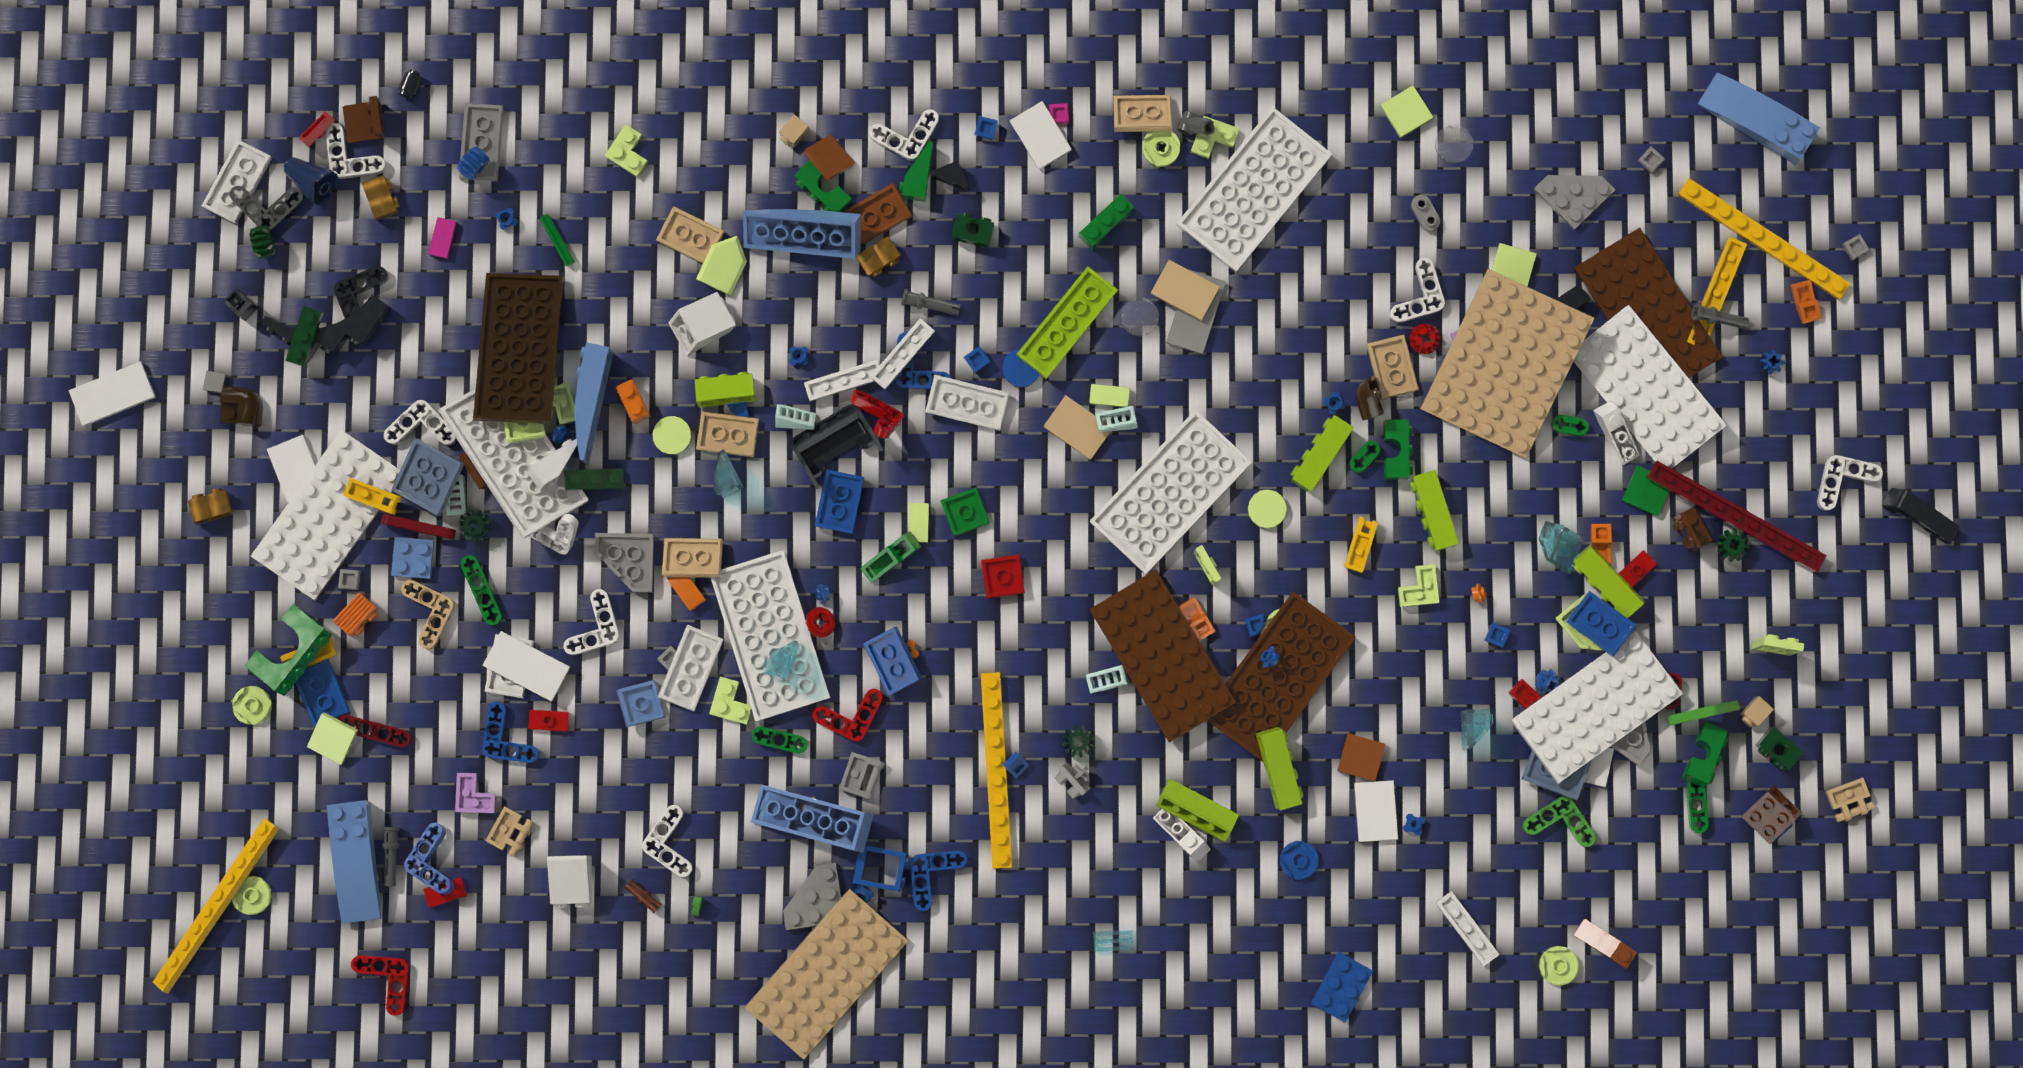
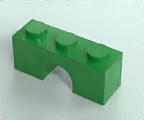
M810 160L794 175L797 180L795 182L801 190L806 189L810 193L809 197L816 204L820 202L824 206L822 208L824 211L843 212L852 203V198L838 185L830 192H824L819 189V183L824 176Z
M1119 194L1079 232V238L1093 250L1117 224H1121L1134 211V206L1122 194Z
M1385 420L1383 422L1384 442L1390 441L1397 444L1399 455L1395 458H1386L1384 460V480H1408L1410 475L1413 474V463H1409V455L1413 453L1412 444H1409V436H1412V425H1409V420Z
M1705 722L1700 727L1695 744L1704 748L1706 759L1700 760L1692 757L1686 765L1682 779L1703 788L1713 782L1715 777L1714 768L1719 765L1722 755L1719 754L1728 742L1726 737L1727 730Z

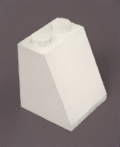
M718 292L678 309L668 323L687 356L731 332L736 326L733 315L728 312L725 301L719 296Z
M592 856L547 857L550 904H556V908H568L567 904H575V907H587V903H592Z

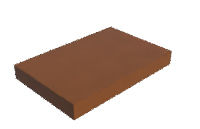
M894 183L843 211L844 213L861 214L862 245L912 217Z

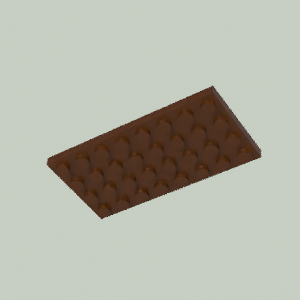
M1641 228L1636 229L1574 267L1577 275L1607 321L1629 305L1688 378L1722 358V355L1701 322L1692 319V308ZM1693 325L1694 336L1692 340H1694V345L1687 342Z
M1156 570L1089 609L1169 743L1236 704V701Z
M1293 591L1225 683L1236 704L1207 720V722L1263 762L1256 733L1276 727L1283 729L1287 733L1356 636ZM1273 646L1275 647V652L1280 656L1279 661L1274 667L1264 668L1261 656L1264 651L1269 650Z

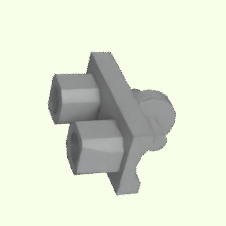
M1067 762L1059 769L1060 771L1055 777L1061 785L1069 780L1073 786L1067 792L1073 799L1084 795L1091 789L1086 783L1090 779L1085 774L1088 770L1087 766L1081 769L1077 764L1072 767Z

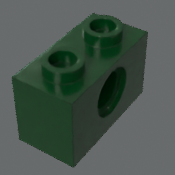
M967 213L957 214L951 236L952 240L989 248L994 230V222L985 217H980V219L972 218V215ZM970 226H977L979 228L978 232L975 234L968 231Z
M1770 727L1755 744L1759 748L1757 751L1765 758L1769 757L1774 761L1772 764L1780 771L1790 770L1804 753L1775 727ZM1776 745L1782 748L1780 756L1774 752Z

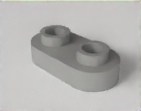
M1416 196L1411 202V209L1423 230L1427 232L1435 231L1440 224V218L1427 196ZM1418 202H1424L1425 206L1419 207ZM1432 218L1434 220V223L1429 224L1427 222V219Z

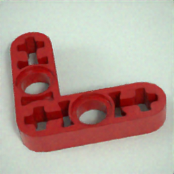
M853 391L850 402L880 418L873 432L881 438H889L900 425L903 413L863 391Z
M877 689L867 691L853 720L823 706L817 707L813 711V719L818 724L852 741H861L865 737L882 703L883 696ZM876 692L878 693L879 701L873 702L872 706L876 707L873 711L871 708L863 705L865 702L869 705L871 701L869 695H873ZM825 710L826 716L831 717V714L835 715L830 721V726L826 725L828 720L824 718L821 721L818 720L817 712ZM862 710L870 711L871 717L869 720H861L860 712ZM838 718L843 719L845 723L844 727L840 730L836 729L833 725L834 721ZM858 720L862 724H867L866 728L863 726L860 728L862 735L853 738L851 730H856L859 725L855 724V721Z
M366 955L354 957L351 961V968L356 973L389 976L386 1010L392 1016L402 1014L406 1005L409 975L408 962L402 958ZM361 958L363 963H370L369 959H372L370 965L371 971H368L369 967L364 966L361 968V970H359V966H356V962H359ZM378 960H382L385 963V969L381 972L375 969V963ZM389 960L392 961L391 965H398L401 962L404 970L398 973V969H390L391 973H388L390 967ZM396 981L401 982L403 985V989L399 993L394 992L392 989ZM391 995H402V999H397V1005H400L401 1008L394 1012L391 1005L395 1004V998L391 999Z

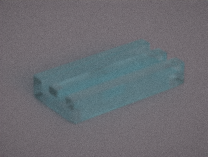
M1133 930L1093 932L1094 952L1133 950ZM1129 934V938L1098 940L1097 937L1103 935ZM1129 942V946L1098 947L1099 943Z

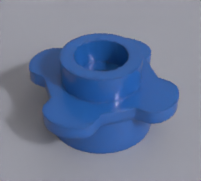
M511 208L497 212L495 215L502 230H506L507 227L515 226L518 223Z
M791 347L789 349L791 353L789 363L793 366L796 364L807 365L808 349L806 347Z
M1333 392L1330 397L1323 399V404L1328 407L1329 413L1332 415L1336 414L1340 408L1343 409L1346 406L1345 401H1342L1338 392Z
M558 425L551 434L553 441H557L558 445L565 442L569 437L570 429H566L565 425Z
M819 584L817 589H815V596L817 601H820V604L830 600V592L827 585Z
M1271 646L1269 650L1263 652L1261 661L1264 663V668L1274 667L1278 663L1280 656L1275 652V647Z
M1408 814L1403 830L1420 835L1425 819Z
M858 884V889H855L854 893L864 902L869 903L871 901L870 898L874 897V893L869 887Z

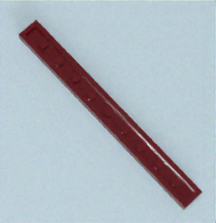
M1658 460L1655 461L1647 476V479L1815 573L1819 571L1827 556Z

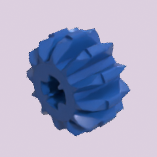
M477 146L473 147L459 161L457 169L465 178L472 180L481 174L485 166L488 165L489 157L482 149H479Z

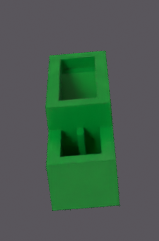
M910 531L883 549L860 569L872 584L919 550L921 545Z

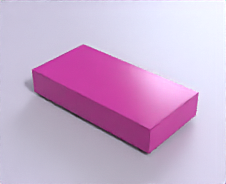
M437 217L429 255L448 259L457 225L456 221Z

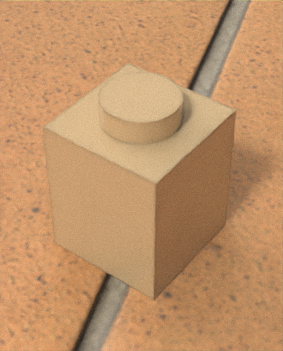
M793 114L780 129V140L787 146L791 144L795 148L810 131L809 126Z
M1757 696L1740 715L1743 717L1742 721L1746 725L1758 727L1774 709L1760 696Z

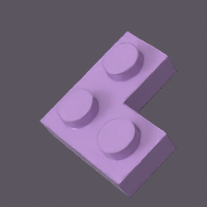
M457 773L455 812L495 813L496 794L477 793V773Z

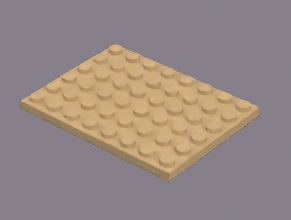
M1487 269L1421 409L1526 458L1592 325L1594 317L1493 270Z

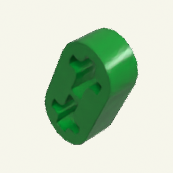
M1558 415L1551 422V428L1554 432L1581 437L1589 429L1587 421L1577 417ZM1561 419L1563 424H1568V427L1563 426L1559 429L1555 422ZM1578 423H1581L1584 429L1579 433L1577 428H1573L1571 425L1576 426Z
M1368 441L1349 461L1351 471L1361 473L1378 456L1380 446L1377 442ZM1367 446H1375L1374 451L1376 453H1370L1368 456H1366L1365 453L1368 451ZM1363 457L1365 459L1361 463L1363 467L1355 468L1354 460L1359 461Z

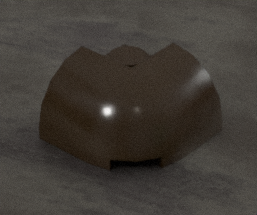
M1375 375L1363 380L1355 393L1356 403L1363 421L1384 414L1378 396L1381 391Z
M224 386L219 401L221 403L219 422L222 424L261 427L263 402L258 393L246 387Z

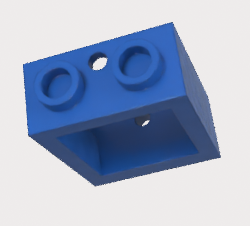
M865 845L864 852H858L853 883L900 892V888L904 889L906 877H903V871L908 869L910 858L906 857L907 853ZM867 851L900 857L895 886L862 880Z

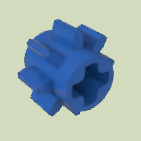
M1775 350L1771 351L1770 355L1765 352L1763 354L1765 359L1759 361L1763 363L1762 371L1766 369L1769 371V375H1771L1775 369L1779 373L1781 371L1779 366L1785 364L1781 360L1783 354H1775ZM1770 359L1776 363L1774 366L1769 362Z
M1543 669L1536 676L1537 682L1535 686L1545 694L1546 691L1551 692L1559 686L1558 681L1560 678L1552 669L1548 672Z

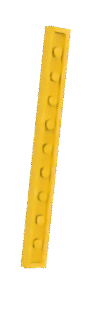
M1690 178L1687 179L1677 194L1806 280H1811V283L1837 300L1842 298L1851 284Z
M1000 672L981 673L992 868H1012L1006 768L1003 766L1006 760Z
M263 818L157 974L153 983L163 992L169 993L279 831V828L268 819Z

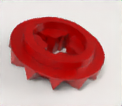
M1418 325L1410 334L1411 347L1420 354L1433 353L1440 345V334L1432 325ZM1427 332H1429L1428 338L1430 339V342L1427 341L1423 346H1421L1422 338H1420V336H1424L1425 334H1427Z
M816 607L806 615L805 624H807L808 631L813 634V637L824 638L834 631L835 618L828 609ZM819 618H820V621H821V622L826 623V624H823V625L821 626V628H820L819 624L814 623V622H816L817 620H819Z

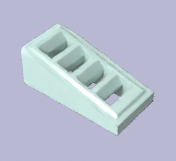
M777 404L775 427L814 430L816 413Z
M1133 406L1095 413L1099 432L1138 428ZM1119 416H1122V421H1123V422H1120V423H1119V421H1118V417H1119ZM1125 416H1129L1130 421H1126ZM1110 417H1114L1115 424H1111ZM1102 418H1106L1107 425H1103Z
M459 475L457 479L459 485H455L453 490H460V493H451L446 504L447 516L467 515L465 476ZM451 498H461V501H451ZM461 505L462 509H451V506Z
M1123 665L1086 675L1090 694L1130 684L1128 673ZM1117 671L1120 672V676H1121V680H1122V681H1120V682H1119V679H1118ZM1109 673L1113 675V684H1111ZM1101 675L1105 677V686H1103ZM1096 676L1099 684L1098 688L1095 687L1093 679Z

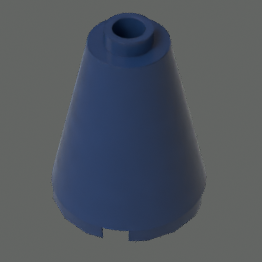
M296 157L288 159L284 164L285 174L313 204L320 205L326 202L331 197L329 192L332 188L336 189L338 175L332 170Z

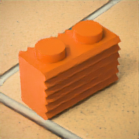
M633 379L616 386L617 393L633 424L651 417Z
M359 592L337 615L333 622L349 637H358L365 629L363 626L368 621L372 622L378 614L376 612L379 608Z

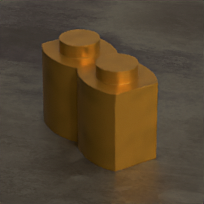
M382 175L362 183L376 221L398 214L397 208L400 205L397 197H393L390 190H393L390 179L386 180L385 176Z
M888 236L858 254L856 258L867 276L875 278L883 273L882 269L889 266L892 268L900 262L901 255Z
M217 488L211 490V494L205 496L202 493L193 495L192 499L188 500L193 523L198 525L234 514L228 491Z

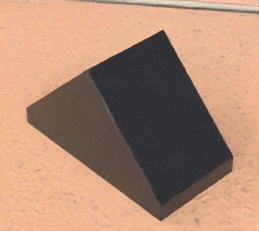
M958 160L932 171V179L965 192L968 191V183Z
M237 288L223 301L244 321L258 309Z

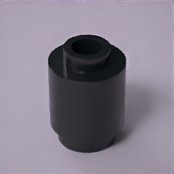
M411 69L409 72L405 71L398 87V94L405 98L413 99L423 79L420 77V73Z

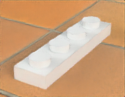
M919 319L870 378L885 390L933 335L935 330L922 319Z
M878 360L804 382L809 401H815L875 382L870 376L879 367Z
M1452 891L1435 903L1482 966H1485L1499 955Z

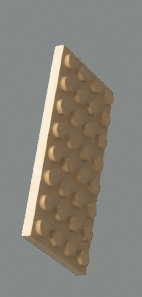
M849 888L749 1001L745 1009L802 1059H805L908 940Z

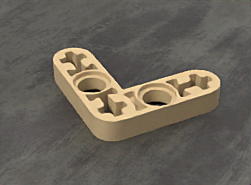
M407 580L401 586L402 594L432 609L418 640L421 647L433 649L437 645L454 610V602L451 598L413 580ZM414 584L413 588L420 591L418 599L415 598L417 594L413 592L407 594L406 586ZM426 592H431L433 595V599L429 603L423 601V594ZM446 600H448V605H450V608H445L443 611V614H445L446 617L444 618L439 614H435L436 611H439L441 613L443 607L440 605L441 602L445 603ZM437 617L440 618L442 621L441 626L433 628L432 620ZM428 628L438 632L437 635L432 634L430 639L433 642L432 644L428 643L426 646V642L423 639L424 637L428 638L431 633L427 631Z

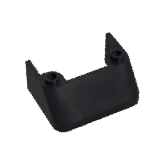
M854 404L840 409L815 424L814 430L806 429L790 441L791 448L816 489L820 487L815 478H819L824 474L826 470L824 464L853 446L858 445L861 449H868L875 444L880 452L883 451L872 428L859 408Z

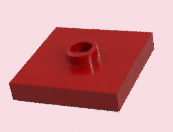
M1019 555L981 560L987 599L1025 593Z

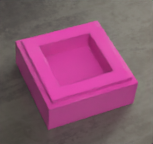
M1068 103L1049 104V113L1056 124L1069 123Z

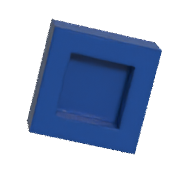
M979 116L974 136L993 140L998 121Z
M980 346L964 356L965 361L974 373L991 363Z
M1492 622L1484 641L1503 648L1511 630Z
M1017 751L1003 764L1016 779L1030 766Z

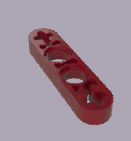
M383 514L381 521L383 525L451 540L455 539L457 531Z
M342 715L338 718L340 721H346L348 718V721L356 724V720H358L356 736L404 748L408 747L412 742L411 734L403 729L350 715ZM364 723L370 725L368 734H362L360 731V727ZM382 728H386L389 731V736L386 739L379 737V731ZM393 730H396L395 735L402 736L405 733L407 742L403 741L400 744V740L394 739Z

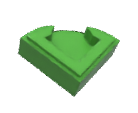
M694 897L693 909L691 911L692 916L699 917L703 902L702 897Z

